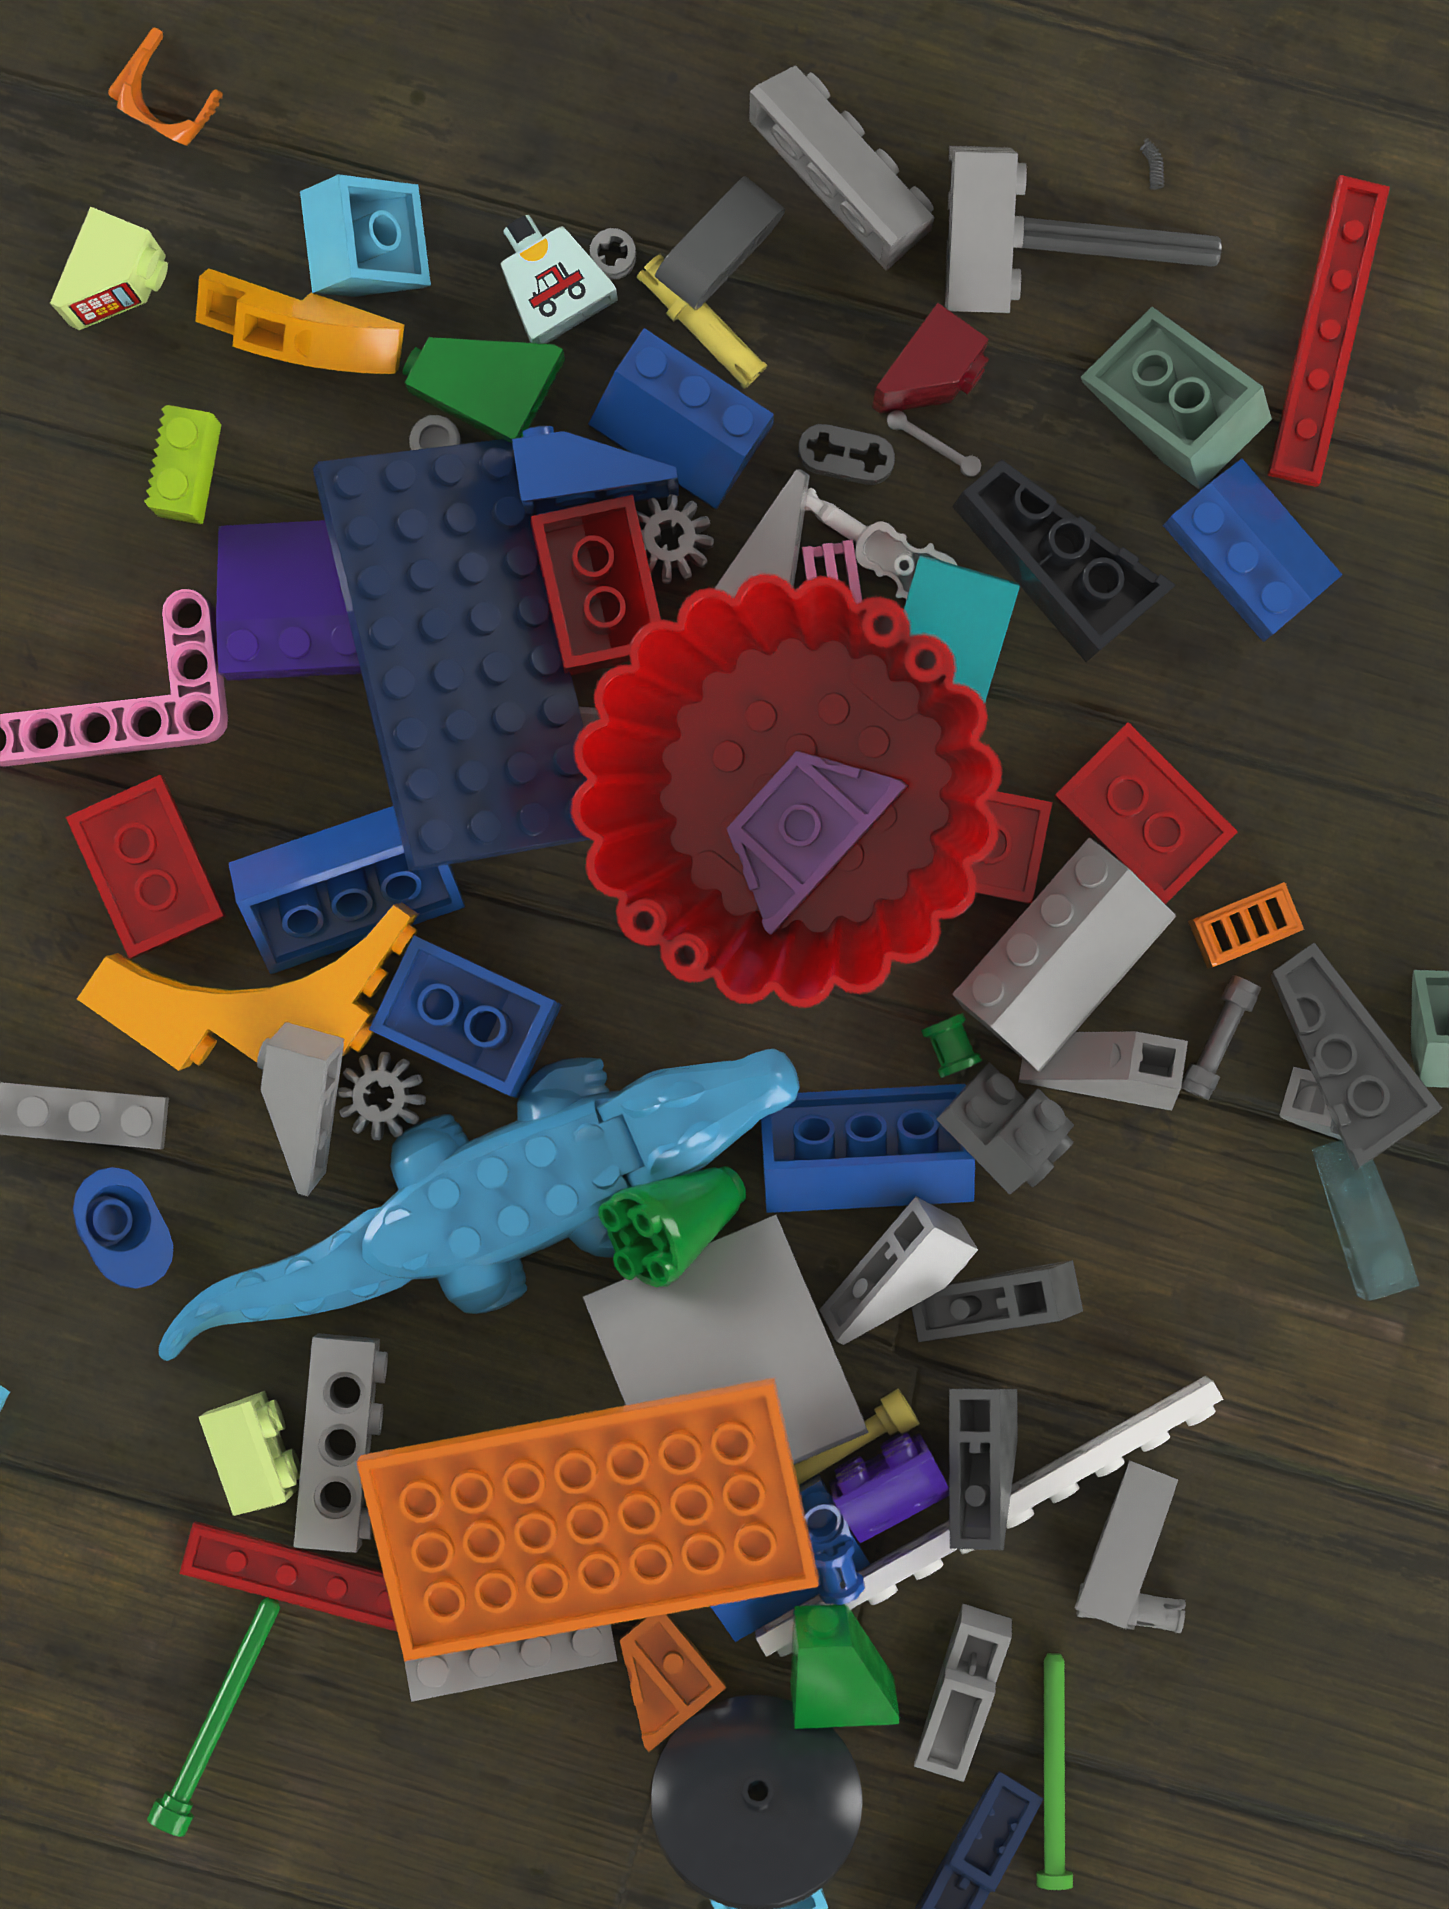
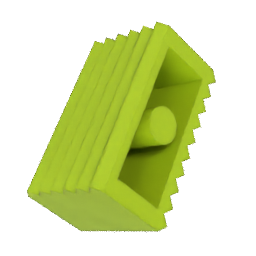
M166 405L161 409L165 416L159 419L163 426L157 429L161 436L155 439L159 446L154 449L157 457L152 459L155 467L150 470L153 477L148 480L152 487L146 490L150 497L144 500V502L158 517L203 524L222 424L218 422L212 413Z

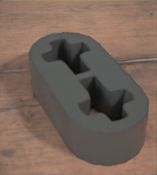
M817 424L809 427L802 434L799 441L798 456L801 464L808 471L815 474L865 485H876L885 481L890 476L894 467L895 453L892 445L878 435L827 424ZM819 437L829 438L828 446L832 449L844 451V455L842 457L827 454L824 462H818L814 460V451L806 449L808 444H816ZM869 447L879 449L878 457L886 460V465H877L874 473H868L864 471V462L848 458L849 453L866 455Z

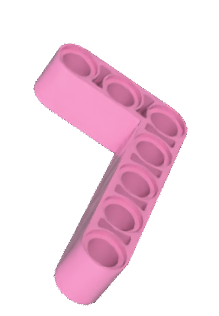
M181 589L173 592L163 605L162 616L171 695L0 714V728L5 731L7 737L6 745L0 751V766L5 767L206 744L219 739L227 728L228 714L224 678L218 673L216 613L214 607L200 593L190 589ZM190 603L199 604L202 610L199 623L190 628L180 627L178 614L181 608ZM195 654L205 655L208 664L204 675L194 680L187 679L183 672L186 660ZM200 705H209L213 712V720L210 726L205 730L193 731L189 724V715L192 710ZM148 711H158L162 719L159 731L153 736L142 737L138 730L140 717ZM106 717L110 724L109 734L103 741L91 743L87 736L89 723L94 718ZM53 722L58 729V738L51 747L41 749L36 742V733L43 724Z

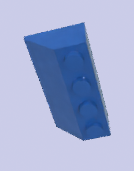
M393 806L229 862L236 903L270 974L357 945L369 935L395 904L402 902L419 914L412 925L465 907L451 864L415 871L408 870Z
M966 1084L798 1093L796 1099L791 1104L761 1119L766 1213L909 1205L915 1197L930 1204L974 1202L975 1159L937 1120L939 1115L963 1090Z

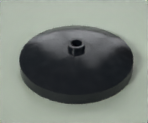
M745 1695L721 1700L707 1706L689 1718L674 1733L664 1748L656 1766L651 1791L653 1827L659 1846L668 1863L677 1875L695 1891L712 1901L736 1909H778L802 1901L819 1891L837 1874L849 1856L857 1837L862 1812V1790L858 1771L850 1751L832 1727L795 1729L792 1701L766 1695ZM753 1789L756 1792L764 1790L768 1795L763 1801H754L749 1797L748 1790Z

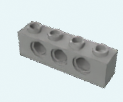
M320 1333L312 1337L294 1547L356 1553L362 1546V1539H371L373 1529L368 1508L365 1507L366 1500L356 1462L360 1455L370 1454L372 1435H380L382 1428L383 1404L375 1403L376 1383H385L388 1352L379 1351L380 1339ZM350 1377L358 1383L360 1387L358 1402L345 1404L337 1399L334 1393V1384L338 1378ZM344 1429L353 1435L356 1442L353 1454L342 1456L332 1450L329 1443L332 1431ZM341 1482L349 1488L351 1502L348 1506L342 1508L334 1507L327 1501L325 1487L328 1483Z

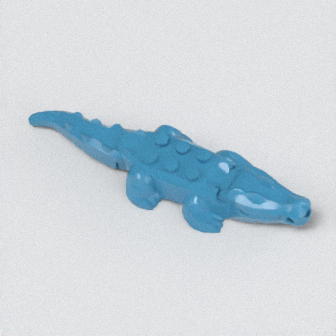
M766 1049L735 1061H721L652 1071L620 1091L609 1092V1089L604 1085L607 1075L603 1071L604 1064L602 1059H563L545 1065L532 1075L524 1085L517 1102L518 1121L493 1130L471 1141L463 1132L461 1125L450 1114H442L418 1122L405 1130L392 1145L390 1167L398 1191L382 1207L369 1209L361 1213L329 1237L298 1254L232 1275L202 1291L183 1308L165 1332L159 1345V1356L166 1361L177 1357L194 1337L211 1327L291 1318L340 1309L396 1290L412 1279L437 1278L448 1301L452 1302L464 1313H487L507 1306L523 1296L527 1291L525 1284L526 1275L520 1258L566 1238H569L580 1250L600 1257H613L615 1250L609 1239L607 1228L599 1218L598 1211L601 1204L610 1200L615 1193L622 1189L699 1171L750 1130L760 1119L783 1109L796 1099L800 1089L796 1069L785 1053L776 1049Z

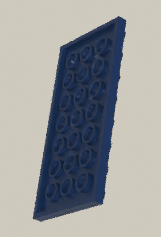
M500 439L317 462L313 468L314 477L408 870L415 871L591 840L584 836L575 826L571 814L572 799L577 789L588 780L579 771L574 758V745L579 733L584 729L571 673H564L531 529L532 515L525 513L521 502L513 444Z

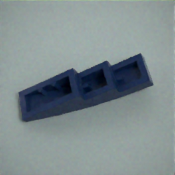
M1000 1771L996 1772L914 1909H981L989 1893L995 1892L1044 1798Z

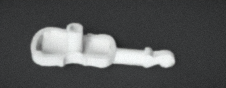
M813 488L808 489L805 511L813 512L821 522L847 539L853 540L856 544L857 562L865 568L874 570L878 577L887 575L895 580L898 585L897 598L903 597L907 599L920 554L957 565L952 557L935 550L932 543H929L925 548H915L907 542V536L904 533H898L889 523L881 521L865 526L834 504L818 499Z

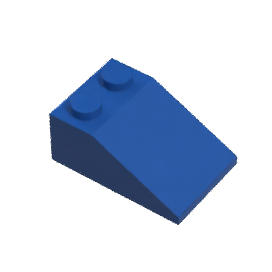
M552 426L529 428L522 431V438L512 439L521 502L526 514L534 516L633 495L634 502L646 501L651 498H666L671 494L679 496L677 469L674 466L565 431L554 433Z
M413 935L369 1030L508 1096L519 1098L562 1004Z

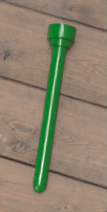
M266 1597L261 1601L172 1791H165L162 1799L157 1798L151 1808L147 1821L154 1827L174 1836H185L194 1817L190 1812L194 1805L190 1799L280 1611L278 1600Z

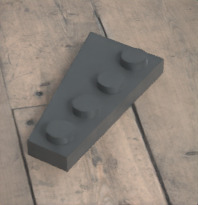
M1315 943L1272 972L1270 978L1355 1171L1442 1109Z

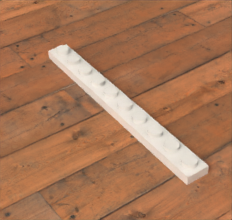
M1204 1376L1012 1484L1007 1528L1015 1527L1032 1517L1034 1512L1031 1507L1050 1497L1052 1503H1056L1074 1494L1080 1488L1077 1482L1095 1472L1097 1477H1102L1117 1470L1125 1463L1122 1456L1134 1449L1141 1447L1142 1451L1146 1452L1163 1444L1170 1438L1168 1430L1186 1421L1188 1426H1193L1212 1416L1216 1412L1213 1405L1223 1400L1215 1383ZM950 1520L860 1570L859 1573L863 1576L865 1582V1590L857 1599L846 1603L848 1607L852 1609L866 1600L871 1605H876L894 1595L898 1591L895 1584L914 1574L916 1580H919L940 1569L943 1566L941 1558L957 1550L950 1549ZM959 1549V1550H960L961 1554H966V1553L971 1552V1551H973V1550H975V1549ZM840 1582V1587L844 1588L845 1583ZM818 1594L799 1606L834 1604L824 1603ZM794 1609L755 1630L756 1640L766 1657L776 1651L780 1657L792 1653Z

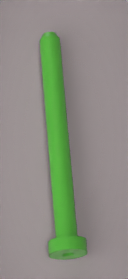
M1048 1653L1044 1659V1870L1036 1872V1886L1047 1890L1073 1888V1873L1065 1870V1661L1059 1653Z

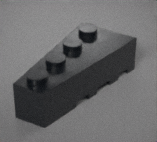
M1001 459L965 489L952 507L1015 581L1019 583L1021 588L1082 659L1088 662L1176 585L1162 574L1157 576L1138 562L1139 558L1123 546L1118 548L1095 531L1096 527L1081 516L1077 518L1056 503L1057 499Z

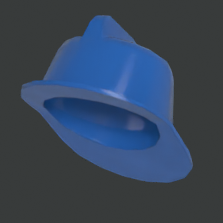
M114 1167L95 1171L84 1179L75 1193L73 1213L77 1233L86 1245L95 1265L107 1279L122 1287L137 1289L154 1284L167 1272L172 1262L174 1245L169 1229L150 1191L139 1177L125 1169Z

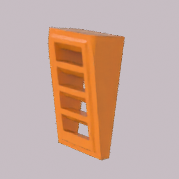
M1285 882L1188 921L1207 969L1304 930ZM1274 897L1286 923V926L1277 929L1266 903L1267 900ZM1256 905L1267 931V934L1262 936L1258 935L1248 908ZM1235 913H1238L1249 941L1242 944L1229 917ZM1218 920L1230 945V949L1222 951L1211 923Z

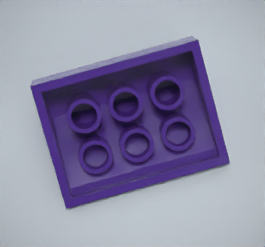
M325 520L219 526L216 632L218 673L226 680L361 673Z

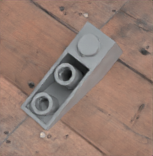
M1075 1032L1040 1073L1022 1058L1018 1082L1172 1111L1181 1090L1188 1041L1141 1032Z

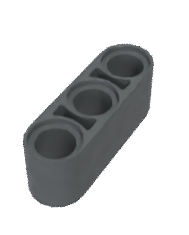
M747 176L742 177L672 249L656 271L655 278L694 310H697L765 240L781 220L786 209Z

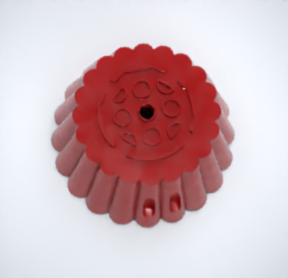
M765 573L748 578L739 586L734 597L723 590L711 588L697 591L683 603L679 610L677 623L661 620L650 622L642 627L632 640L630 648L631 665L617 666L607 671L598 681L594 699L595 708L601 719L589 723L579 733L574 745L576 764L579 771L588 780L577 789L572 799L571 814L574 824L579 831L594 841L588 851L586 860L588 878L594 887L606 896L619 898L616 912L618 924L623 933L633 942L641 945H660L661 958L666 969L676 978L686 982H702L713 976L718 989L727 998L738 1003L760 1001L774 990L781 1000L796 1007L807 1008L817 1005L827 998L834 985H837L846 992L857 994L873 991L883 984L890 973L892 960L910 963L918 962L928 956L938 943L940 935L939 919L953 918L963 913L972 904L977 891L976 875L971 864L983 860L992 852L998 839V824L995 816L984 803L996 793L1001 783V765L998 756L993 750L978 741L986 727L987 712L985 703L979 694L967 685L953 683L956 666L954 655L948 645L938 637L927 634L911 636L910 621L905 611L892 600L877 597L868 598L856 604L852 591L843 582L835 578L815 577L805 581L795 591L787 580L776 574ZM796 751L904 781L908 787L779 929L770 935L764 929L761 921L763 918L753 891L748 887L743 874L742 862L739 854L734 850L726 828Z

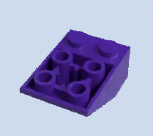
M908 1432L899 1433L880 1444L881 1454L864 1462L860 1455L834 1469L836 1478L829 1481L833 1501L859 1543L950 1496V1489L920 1433L911 1438Z

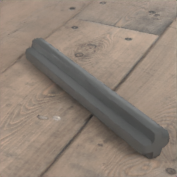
M1026 217L1024 218L1022 248L1213 267L1220 260L1222 242L1218 236Z

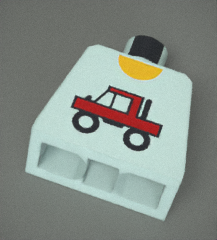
M525 215L516 219L504 229L503 232L516 253L505 259L501 263V267L530 343L546 344L618 301L617 291L612 281L563 226L542 236L530 215Z

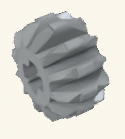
M672 494L667 499L668 510L661 511L658 501L655 498H651L648 500L649 511L652 514L651 518L637 511L640 527L644 529L641 530L647 558L649 557L648 564L651 576L655 573L658 566L662 567V582L664 584L671 583L672 569L674 568L679 569L680 575L685 581L691 579L692 574L687 562L691 561L696 566L704 568L707 564V558L696 549H709L713 547L714 543L712 537L698 534L710 526L709 518L705 516L691 521L696 513L697 504L694 501H690L685 505L682 512L677 511V496ZM672 528L673 535H675L677 530L682 533L678 538L679 547L668 551L667 544L663 548L657 545L662 541L661 531Z
M389 1052L380 1053L378 1070L375 1069L371 1058L368 1055H363L359 1058L360 1066L364 1072L363 1076L351 1068H346L343 1072L346 1079L355 1083L354 1089L347 1087L338 1088L337 1096L353 1098V1104L343 1107L339 1113L343 1118L352 1116L357 1112L361 1115L352 1128L357 1134L365 1130L369 1122L372 1121V1139L381 1140L384 1135V1124L387 1122L392 1135L399 1137L403 1134V1128L398 1120L399 1116L411 1124H416L419 1120L417 1114L407 1108L408 1103L421 1105L426 1102L424 1095L409 1094V1088L423 1082L422 1076L413 1075L406 1080L402 1078L410 1065L407 1059H401L393 1071H390L391 1055ZM376 1082L382 1088L391 1087L393 1089L394 1098L387 1099L392 1104L386 1110H384L381 1104L371 1105L369 1101V1094L375 1093L371 1087Z

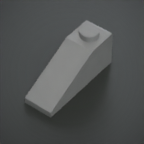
M795 470L715 589L723 590L734 597L741 584L748 578L762 573L776 574L787 580L794 588L810 475L803 470Z
M285 1022L272 1038H266L263 1041L258 1054L257 1066L263 1069L261 1092L297 1193L308 1196L325 1175L327 1169L345 1038Z
M915 1197L820 1308V1312L835 1340L845 1345L946 1288L960 1270L967 1265L972 1256L978 1251V1248L960 1219Z

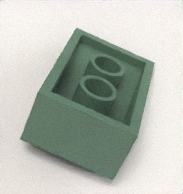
M1151 307L1081 376L1082 383L1164 464L1199 490L1272 420L1262 385L1154 307Z

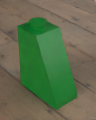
M428 337L423 349L415 347L412 350L402 374L407 377L405 385L410 394L498 440L504 439L513 444L512 439L522 438V431L530 428L565 362L563 349L554 344Z
M848 1605L794 1606L790 1681L794 1728L899 1724L894 1675Z

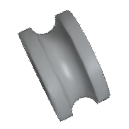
M608 228L600 231L593 238L590 245V257L609 279H620L632 271L636 263V248L632 238L625 231L618 228ZM611 242L620 243L621 253L628 252L626 259L617 258L614 266L606 265L605 255L598 256L600 249L608 250L610 248Z

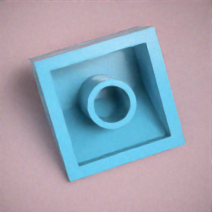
M338 174L300 191L312 293L355 297L419 289L431 285L419 185Z

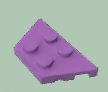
M796 751L726 828L734 850L739 854L742 862L743 874L748 887L753 891L763 918L761 921L764 929L770 935L779 929L908 787L904 781Z

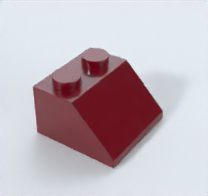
M937 303L877 385L872 408L881 414L894 410L950 403L960 390L968 395L985 372L984 367L988 363L989 358L983 354L989 339Z

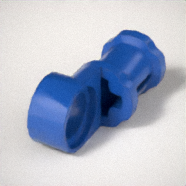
M825 1492L810 1493L802 1498L806 1521L817 1510L828 1509L833 1512L832 1520L827 1526L822 1529H810L808 1527L815 1563L821 1581L818 1586L819 1597L826 1604L842 1605L857 1599L865 1590V1582L863 1576L856 1572L852 1560L855 1550L848 1524L837 1509L832 1495ZM832 1551L833 1556L828 1557L827 1552ZM840 1582L845 1583L844 1588L840 1587Z

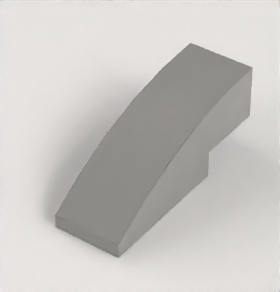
M1129 1460L1076 1602V1610L1126 1629L1159 1539L1178 1479Z
M962 1604L932 1697L914 1767L964 1782L995 1696L996 1681L1012 1639L1011 1618Z

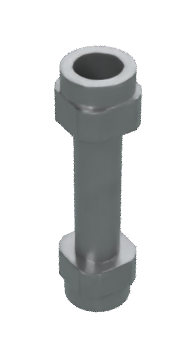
M1236 975L1232 976L1221 997L1226 1003L1197 1065H1189L1181 1084L1182 1089L1209 1100L1220 1079V1076L1215 1073L1244 1011H1252L1261 987Z

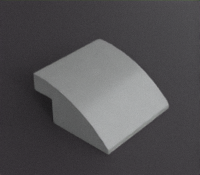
M777 1215L709 1243L684 1273L669 1286L654 1287L635 1277L632 1280H621L583 1297L626 1405L775 1378L794 1464L869 1433Z

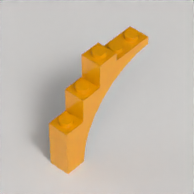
M402 902L395 904L367 937L334 963L302 979L267 988L225 990L192 986L155 974L119 953L105 956L77 1000L178 1071L191 1066L193 1062L200 1066L217 1043V1040L211 1037L213 1032L257 1062L263 1041L266 1038H272L285 1022L345 1038L342 1056L348 1054L351 1049L359 1053L374 1033L369 1030L371 1026L370 1021L378 1011L361 998L364 994L372 998L379 990L389 974L382 967L393 951L400 956L409 946L413 935H416L418 931L411 925L419 914Z

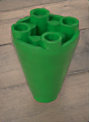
M723 1166L719 1169L716 1167L618 1191L610 1200L601 1204L598 1211L599 1218L607 1228L609 1239L615 1250L613 1261L616 1269L625 1279L632 1280L637 1277L642 1282L654 1287H664L674 1283L739 1210L740 1204L745 1201L746 1189L740 1176L733 1169Z

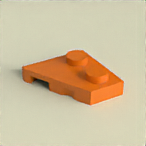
M669 1614L642 1618L620 1637V1645L629 1675L632 1697L642 1732L643 1745L650 1752L726 1689V1683Z

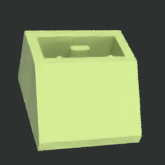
M265 1391L207 1411L199 1416L233 1516L286 1502L299 1489L297 1480L300 1479L301 1466L298 1457L293 1449L286 1451L279 1432L285 1429L283 1414L276 1400L268 1401Z

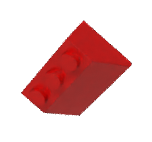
M633 495L531 516V529L564 673L570 672L571 675L630 661L632 640L638 631L650 622L661 621Z

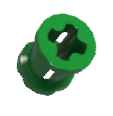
M964 1013L921 1030L923 1037L930 1039L941 1065L938 1070L940 1078L983 1061L980 1053H974L963 1027V1023L966 1021Z

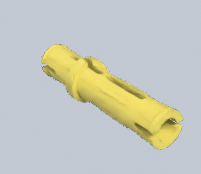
M658 254L644 267L646 271L642 270L639 272L637 279L640 282L642 281L668 308L666 314L673 321L679 319L745 389L760 376L759 372L762 373L768 365L761 361L706 302L700 308L694 310L655 278V273L664 260V257Z

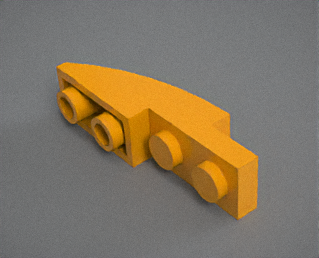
M210 268L199 276L195 322L232 334V347L284 362L321 369L372 374H395L399 370L404 324L312 292L303 300H299Z

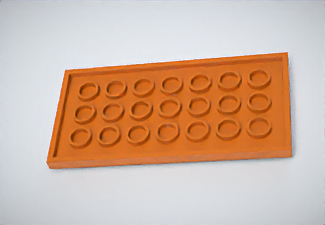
M775 1378L360 1455L356 1462L404 1661L818 1587L819 1585L818 1571Z

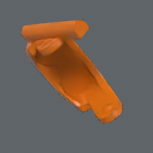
M152 28L114 81L108 93L111 98L118 101L117 108L124 113L151 126L164 136L188 146L203 128L204 124L208 122L209 117L216 112L215 108L219 107V100L222 99L223 93L217 89L213 90L195 121L188 119L181 123L166 124L158 120L147 108L141 91V80L150 57L163 39V32L157 28Z

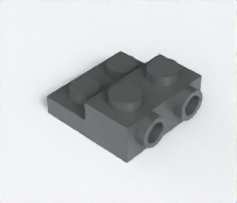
M990 1062L971 1079L937 1118L938 1122L1009 1194H1012L1024 1182H1027L1031 1187L1037 1185L1054 1168L1053 1162L1062 1156L1074 1143L1067 1135L1074 1124L1065 1116L1062 1108L1056 1102L1050 1100L1039 1088L1025 1099L1016 1090L1012 1081L1001 1074Z

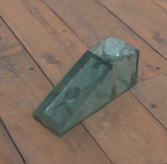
M1342 1140L1312 1148L1357 1297L1371 1301L1419 1286L1403 1232L1373 1159L1355 1171Z

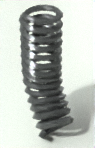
M1147 138L1144 140L1145 143L1140 148V151L1147 157L1150 164L1149 178L1151 179L1149 180V185L1151 186L1149 188L1160 189L1164 186L1163 158L1160 157L1161 153H1158L1159 149H1157V146H1154V143Z

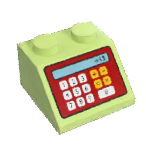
M90 207L50 304L71 327L78 330L147 302L151 290L157 292L164 282L168 269V263L164 261L166 255L149 230Z

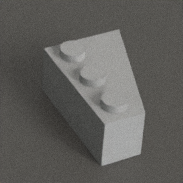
M949 146V162H952L951 190L948 192V210L950 212L946 253L945 307L949 311L1010 313L1011 300H1019L1021 292V269H1012L1013 248H1022L1024 217L1015 216L1016 195H1025L1026 163H1018V153L1012 148Z

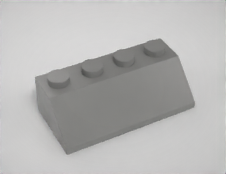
M795 65L758 84L750 91L749 121L887 271L932 230L935 217L931 214L934 208L929 199L917 187L913 186L909 190L896 176L899 173V169L892 158L880 148L875 152L862 138L865 132L859 122L849 112L843 111L840 114L827 100L830 97L829 91L813 73L805 76Z
M1089 837L952 995L964 1010L1040 1073L1176 916L1129 868Z

